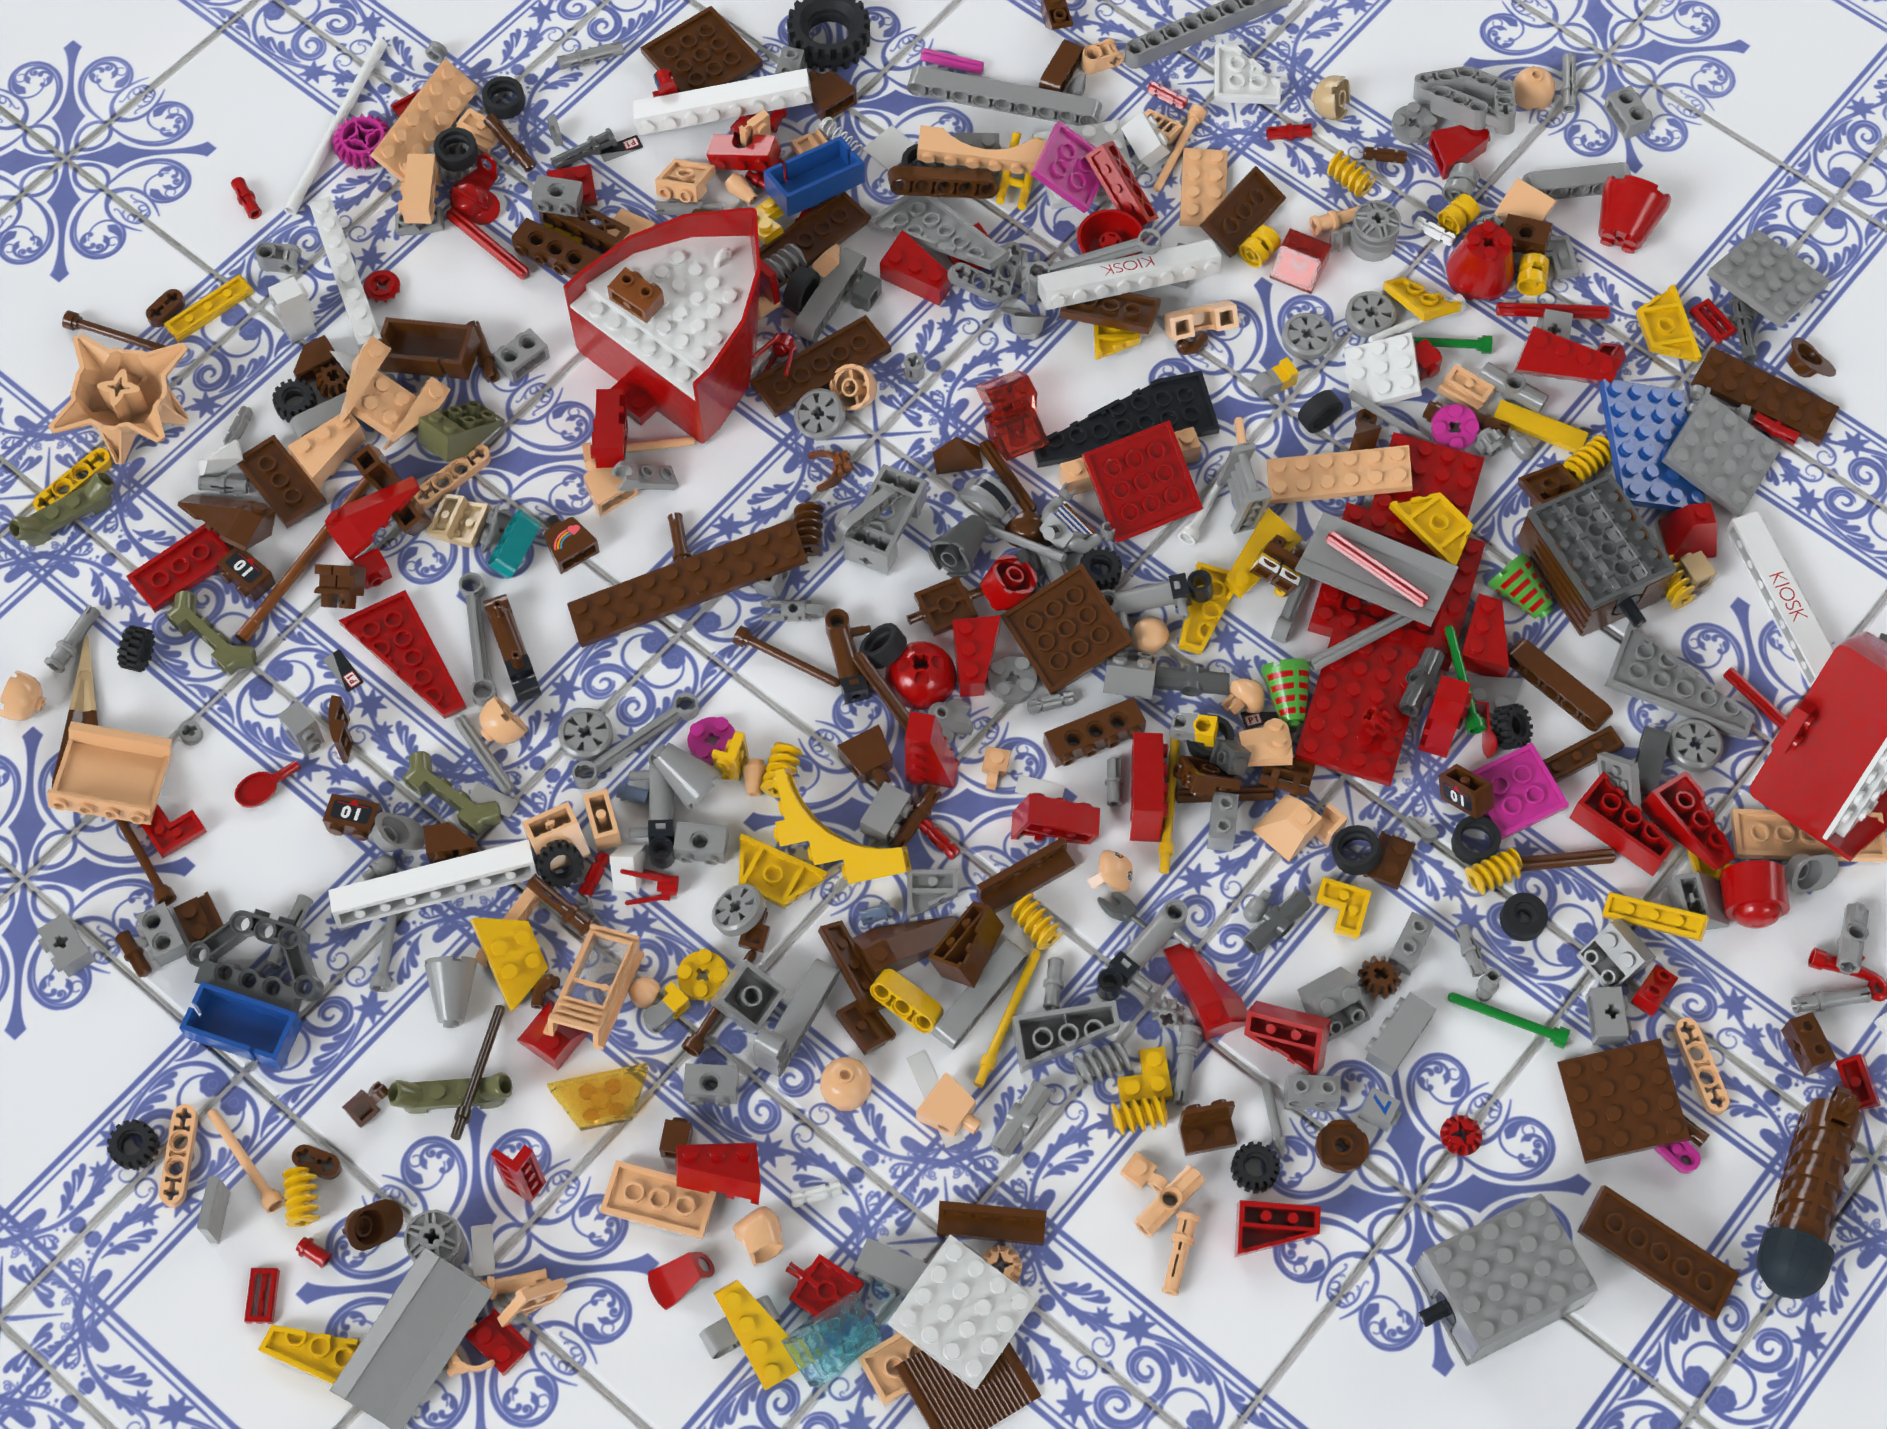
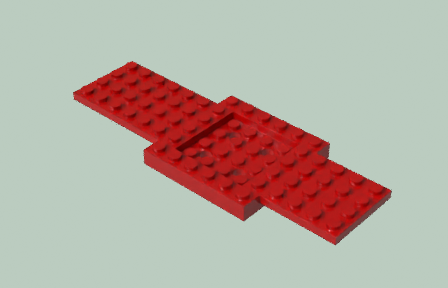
M1393 432L1389 447L1409 445L1413 491L1374 494L1370 509L1347 502L1342 519L1440 559L1389 509L1390 503L1393 501L1398 503L1407 502L1413 497H1426L1429 494L1441 492L1468 518L1485 457ZM1468 537L1456 565L1458 570L1431 627L1413 620L1321 668L1294 758L1390 787L1410 720L1409 715L1402 714L1398 709L1408 686L1405 679L1406 675L1418 665L1425 648L1430 647L1440 650L1445 655L1440 670L1449 671L1453 659L1445 634V627L1452 625L1455 629L1457 640L1459 639L1486 542ZM1322 582L1307 631L1330 637L1328 648L1396 612L1374 603L1371 606H1365L1361 603L1362 598ZM1380 705H1383L1393 715L1391 719L1393 725L1388 733L1384 735L1376 733L1373 737L1362 726V716L1369 707L1374 706L1378 709Z

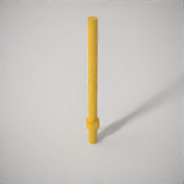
M1170 737L1168 760V797H1165V802H1168V817H1164L1162 842L1159 843L1158 854L1160 855L1159 872L1162 874L1169 873L1170 857L1174 851L1172 833L1177 778L1173 775V769L1179 760L1180 740Z
M1032 949L990 1047L981 1058L979 1063L980 1069L973 1083L979 1088H983L990 1071H993L997 1063L996 1057L1011 1025L1012 1017L1017 1011L1042 954L1038 949Z

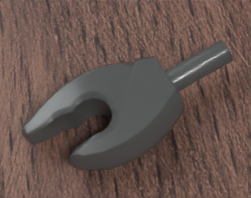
M1118 892L1111 893V896L1120 904L1118 906H1112L1110 902L1101 897L1097 898L1101 908L1111 918L1125 923H1129L1132 920L1142 929L1148 926V924L1136 916V906L1127 896Z

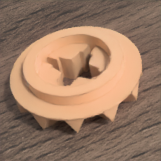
M998 1244L995 1247L988 1248L981 1258L993 1266L997 1264L999 1256H1001L1003 1263L1009 1265V1267L1004 1268L1003 1274L1016 1283L1022 1273V1262L1019 1254L1011 1249L1010 1246L1006 1247Z

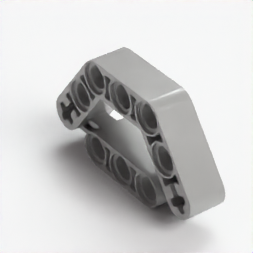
M1471 66L1424 72L1415 76L1413 98L1422 103L1431 102V113L1472 130H1482L1489 125L1494 127V131L1500 135H1509L1514 132L1516 103L1514 85L1510 81Z

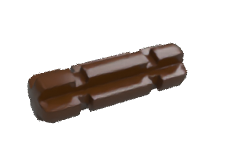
M1366 146L1363 151V159L1372 160L1374 158L1375 161L1390 163L1396 161V163L1404 164L1407 160V151L1398 150V152H1395V149L1386 148L1374 150V147Z

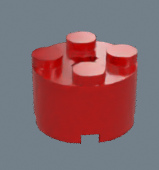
M1014 555L998 557L980 582L984 596L990 602V606L996 611H1008L1028 598L1037 583V576L1033 568L1027 562L1021 563L1017 561L1018 557Z

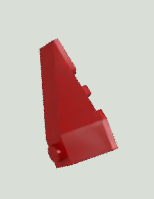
M411 476L343 505L338 510L332 511L327 516L325 524L328 532L350 560H353L370 546L375 540L372 537L381 526L386 528L390 523L389 519L393 512L401 511L417 494L420 487L416 478Z
M1684 771L1653 790L1642 802L1641 807L1656 826L1717 871L1733 861L1735 856L1723 831L1718 829L1714 821L1716 816L1713 810L1708 809L1704 800L1706 795L1703 789L1687 771Z
M1182 943L1163 949V953L1198 1027L1202 1028L1204 1041L1245 1026L1247 1009L1242 999L1192 946L1186 948Z

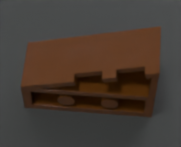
M973 901L927 958L941 977L975 988L1004 925L989 905Z

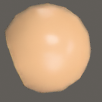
M651 977L637 978L629 988L631 1002L637 1008L647 1009L654 1004L661 988L659 983Z

